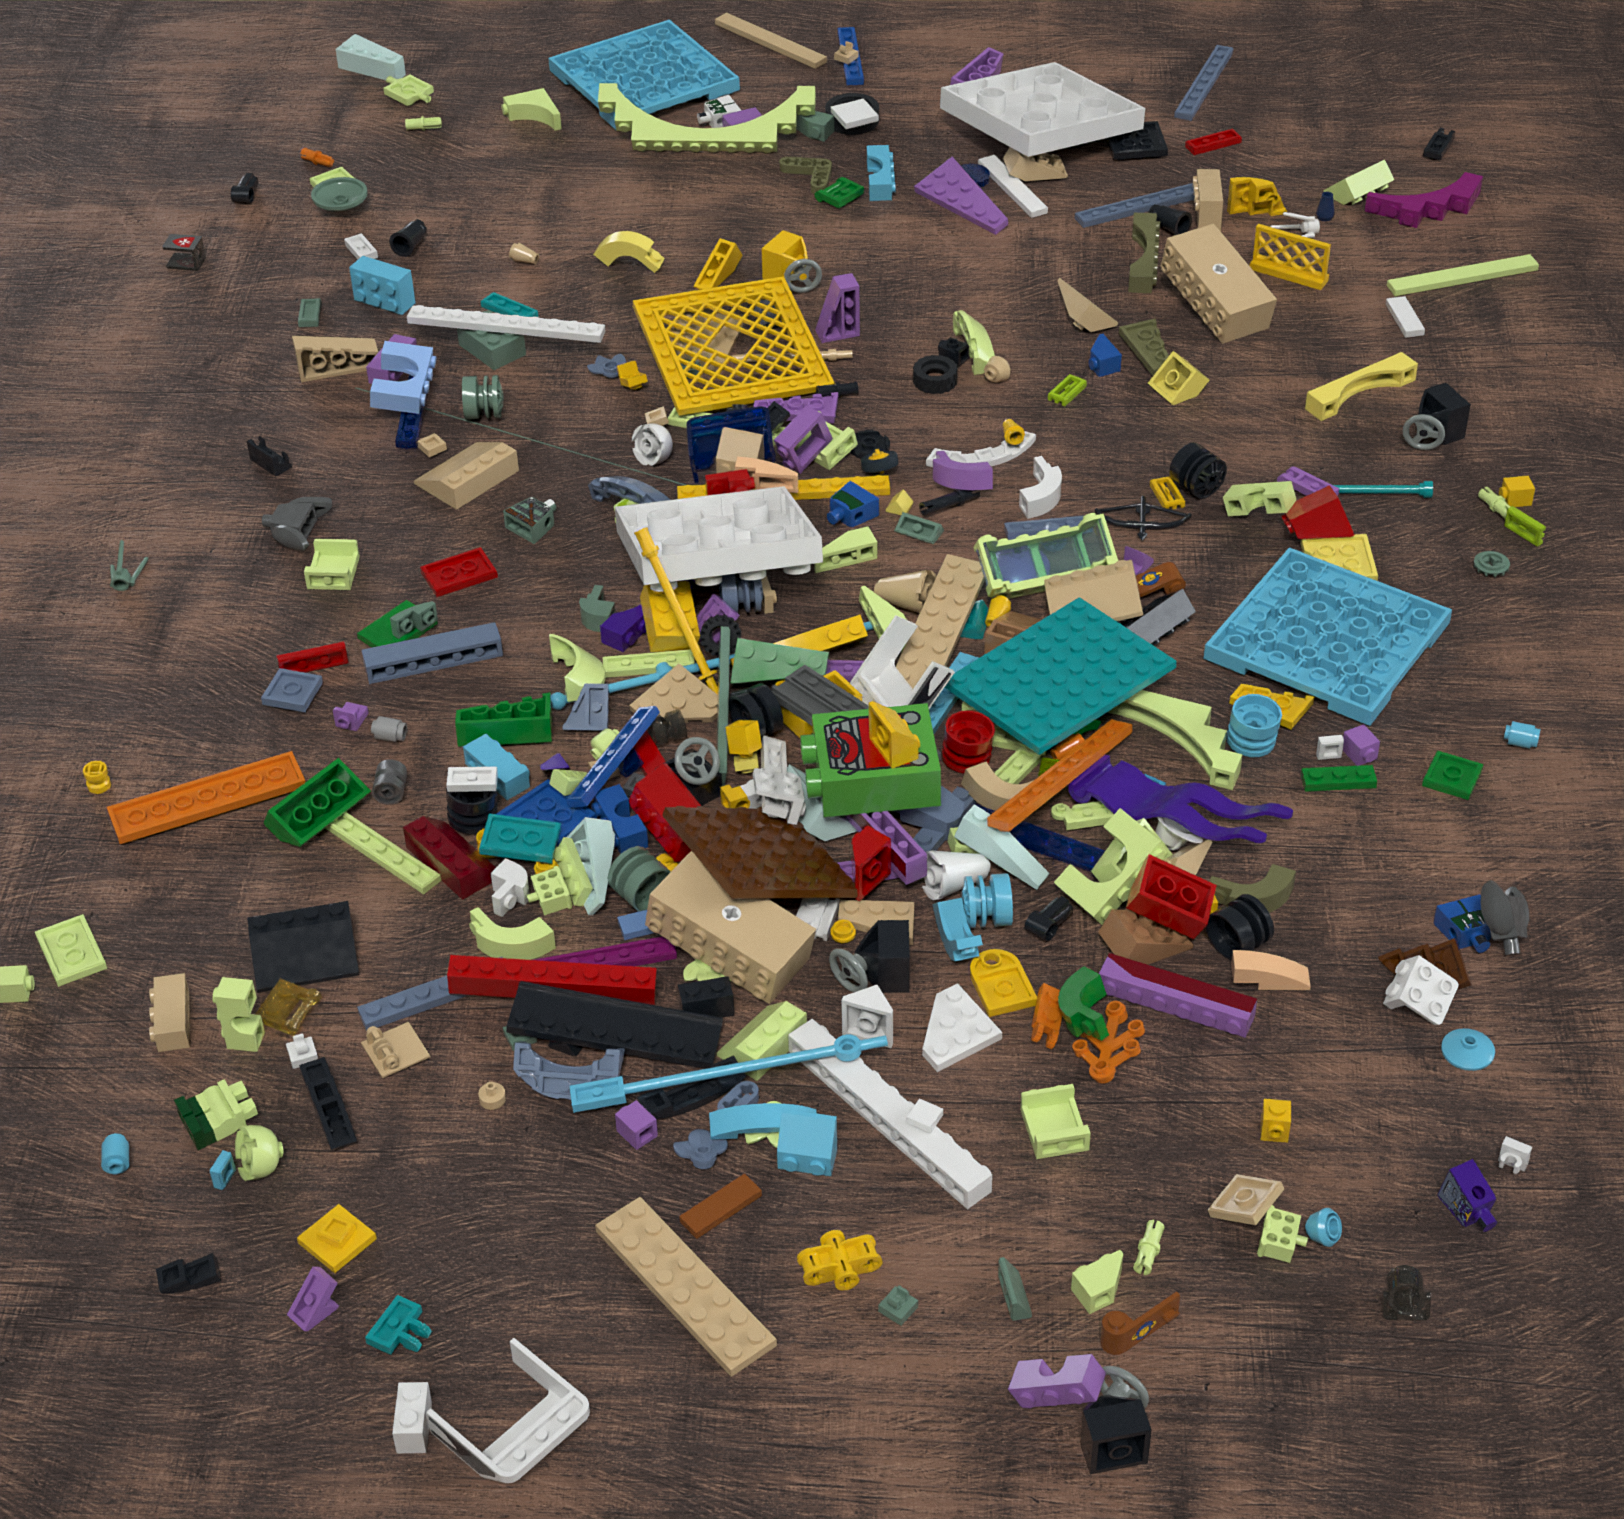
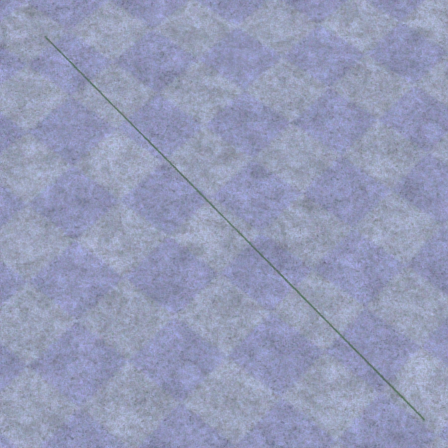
M431 410V411H434V412H437V413H440V414H443V415H447V416H450V417H454V418H457V419H461V420H464V421H468V420H465V419H462V418H459V417H455V416L448 415V414H445V413H441V412H438V411H435V410ZM492 428V429H494V430H498V431L505 432V433H508V434H511V435H515V436L522 437V438H525V439H529V440H532V441H535V442H539V441H536V440H533V439H530V438H526V437H523V436H520V435H516V434L509 433V432H506V431H503V430H499V429H496V428ZM621 466V467H623V468H627V469H630V470L638 471V470L631 469V468H628V467H625V466Z

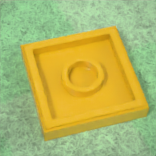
M340 1204L297 1237L298 1244L333 1273L340 1270L377 1239L374 1231ZM332 1213L356 1224L357 1229L342 1249L320 1241L317 1238L316 1233Z

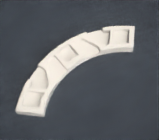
M1024 431V439L1018 445L1009 444L1004 440L998 447L979 449L970 454L934 448L926 459V466L933 467L936 451H945L948 457L956 462H988L991 467L999 465L1025 452L1036 441V434Z

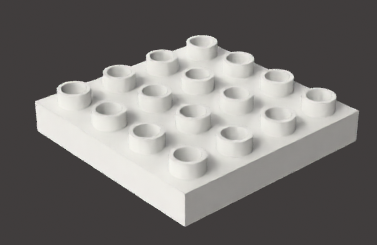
M785 486L615 507L617 533L643 584H650V588L653 591L664 592L650 560L642 556L641 552L643 550L634 534L645 527H648L655 546L658 545L660 549L657 556L673 590L678 587L677 581L695 579L697 585L712 586L722 582V575L739 573L741 579L758 580L766 577L767 569L783 568L785 573L797 575L809 572L810 564L823 562L822 537Z

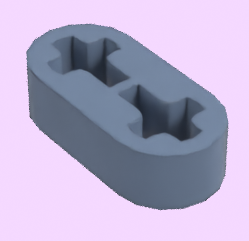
M751 1081L740 1082L719 1101L717 1110L757 1104L759 1101L758 1086Z

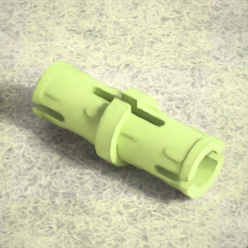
M1489 487L1482 488L1478 493V497L1490 506V510L1496 511L1505 519L1507 509L1511 506L1505 502V498L1495 494Z
M1149 1220L1144 1237L1139 1240V1253L1133 1266L1138 1274L1142 1273L1144 1266V1275H1149L1154 1258L1160 1252L1159 1242L1165 1229L1160 1221L1156 1222L1154 1229V1220Z

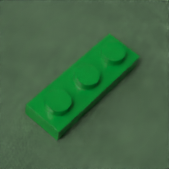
M1373 765L1301 769V778L1305 792L1377 788L1378 781Z

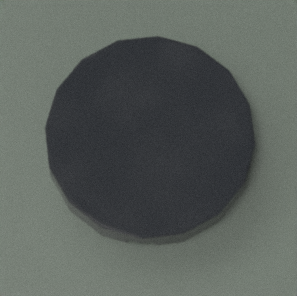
M875 430L859 431L855 433L858 445L850 452L855 457L862 459L868 454L875 453V449L890 451V440L886 435L883 437L880 435V432Z

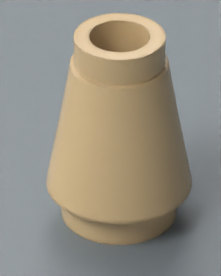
M514 243L510 248L509 257L513 261L536 264L539 254L521 243Z

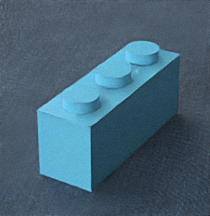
M487 734L463 746L465 764L468 767H497V792L506 800L530 787V772L527 766L520 764L512 753L505 751L498 741L491 739Z

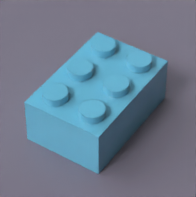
M362 256L349 267L354 300L401 315L415 304L411 270L366 256Z

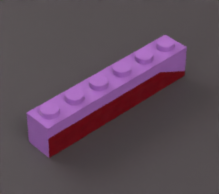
M888 811L843 815L858 832L868 825L891 838V869L906 885L927 876V853Z
M1112 953L1108 954L1099 972L1107 995L1231 1034L1246 1037L1255 1017L1257 998Z

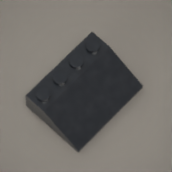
M348 901L247 918L257 993L359 976L353 924Z

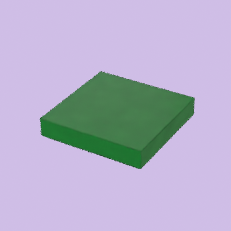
M1437 750L1423 779L1422 786L1469 800L1484 764Z

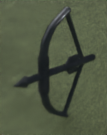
M1145 496L1141 497V503L1105 509L1095 508L1094 510L1099 515L1103 514V512L1136 507V512L1140 514L1139 522L1135 520H1116L1105 515L1104 517L1106 523L1128 529L1139 528L1140 532L1137 535L1141 540L1148 535L1145 533L1146 529L1157 530L1178 527L1192 516L1191 513L1186 514L1146 503ZM1150 508L1183 516L1182 519L1173 522L1145 521L1146 514L1150 513Z

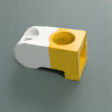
M753 779L748 781L747 784L731 788L729 784L720 787L721 803L726 808L746 807L757 809L762 806V796L755 793Z

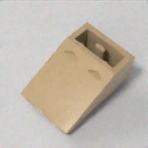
M1009 147L1003 158L1009 175L1023 181L1061 179L1068 176L1061 158L1055 154L1042 153L1027 157Z

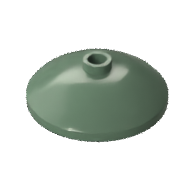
M337 177L317 184L311 192L313 203L321 209L343 212L359 206L366 199L368 192L366 185L358 179Z

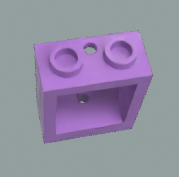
M806 405L774 439V442L778 448L777 452L783 459V465L801 474L833 438L822 413ZM811 431L812 435L795 452L794 447Z

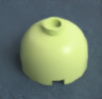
M261 1125L241 1126L242 1130L237 1131L235 1140L236 1159H241L243 1168L238 1167L239 1174L245 1181L264 1178L276 1169L279 1158L283 1156V1145L281 1142H278L275 1134Z

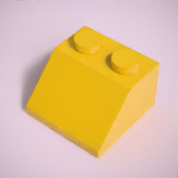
M874 701L869 702V738L890 767L893 769L917 760L920 741L918 736L912 734L909 730L906 720L901 719L896 711Z

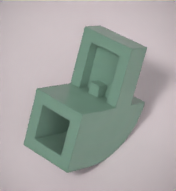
M594 585L592 592L588 593L587 599L580 598L579 600L582 624L589 630L600 632V625L615 613V602L605 601L604 588L601 585Z

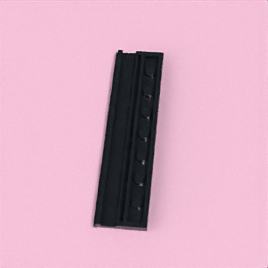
M520 981L507 1022L506 1032L605 1051L607 1049L625 1048L624 1054L707 1069L715 1061L723 1018Z

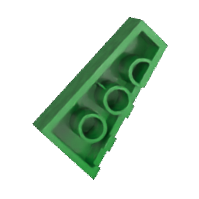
M550 692L543 693L542 698L532 699L531 696L522 697V702L510 704L507 700L501 701L490 708L487 705L456 710L455 726L458 747L465 746L484 734L498 741L499 744L518 745L522 743L552 742Z

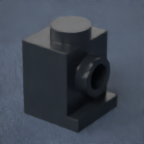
M951 337L946 341H940L938 345L939 355L954 360L957 368L970 359L967 341L961 342Z

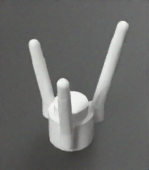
M1284 212L1283 215L1305 221H1302L1301 224L1270 226L1276 229H1301V232L1305 233L1302 236L1307 238H1314L1315 234H1318L1320 230L1319 220L1315 219V216H1303Z

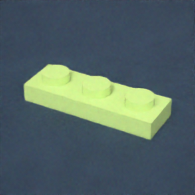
M563 837L561 843L555 849L554 858L558 863L574 906L583 907L593 888L573 839Z

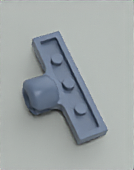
M1083 516L1004 523V531L1007 539L1013 540L1023 534L1032 536L1042 530H1049L1051 532L1066 525L1070 527L1078 526L1080 521L1083 520ZM1094 528L1083 533L1082 535H1086L1087 533H1094ZM1067 540L1042 544V546L1049 552H1058L1065 547Z

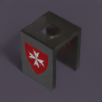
M170 234L162 246L163 250L192 252V254L173 253L166 265L167 269L199 271L206 259L202 236Z

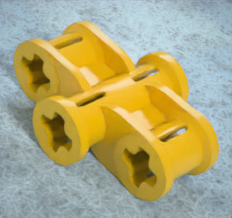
M840 1230L826 1232L820 1238L821 1246L804 1249L796 1258L798 1264L803 1268L805 1284L815 1286L834 1280L838 1290L852 1289L859 1283V1274L876 1271L883 1263L881 1256L876 1252V1241L872 1235L866 1234L845 1240V1236Z

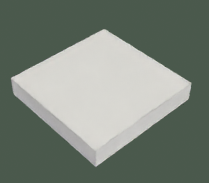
M864 99L831 107V113L845 129L879 121V115Z

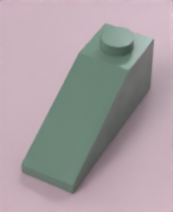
M815 111V115H797L796 129L808 138L825 142L834 132V115Z

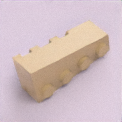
M1197 169V175L1193 176L1192 183L1195 211H1197V228L1214 223L1221 232L1223 194L1220 169Z

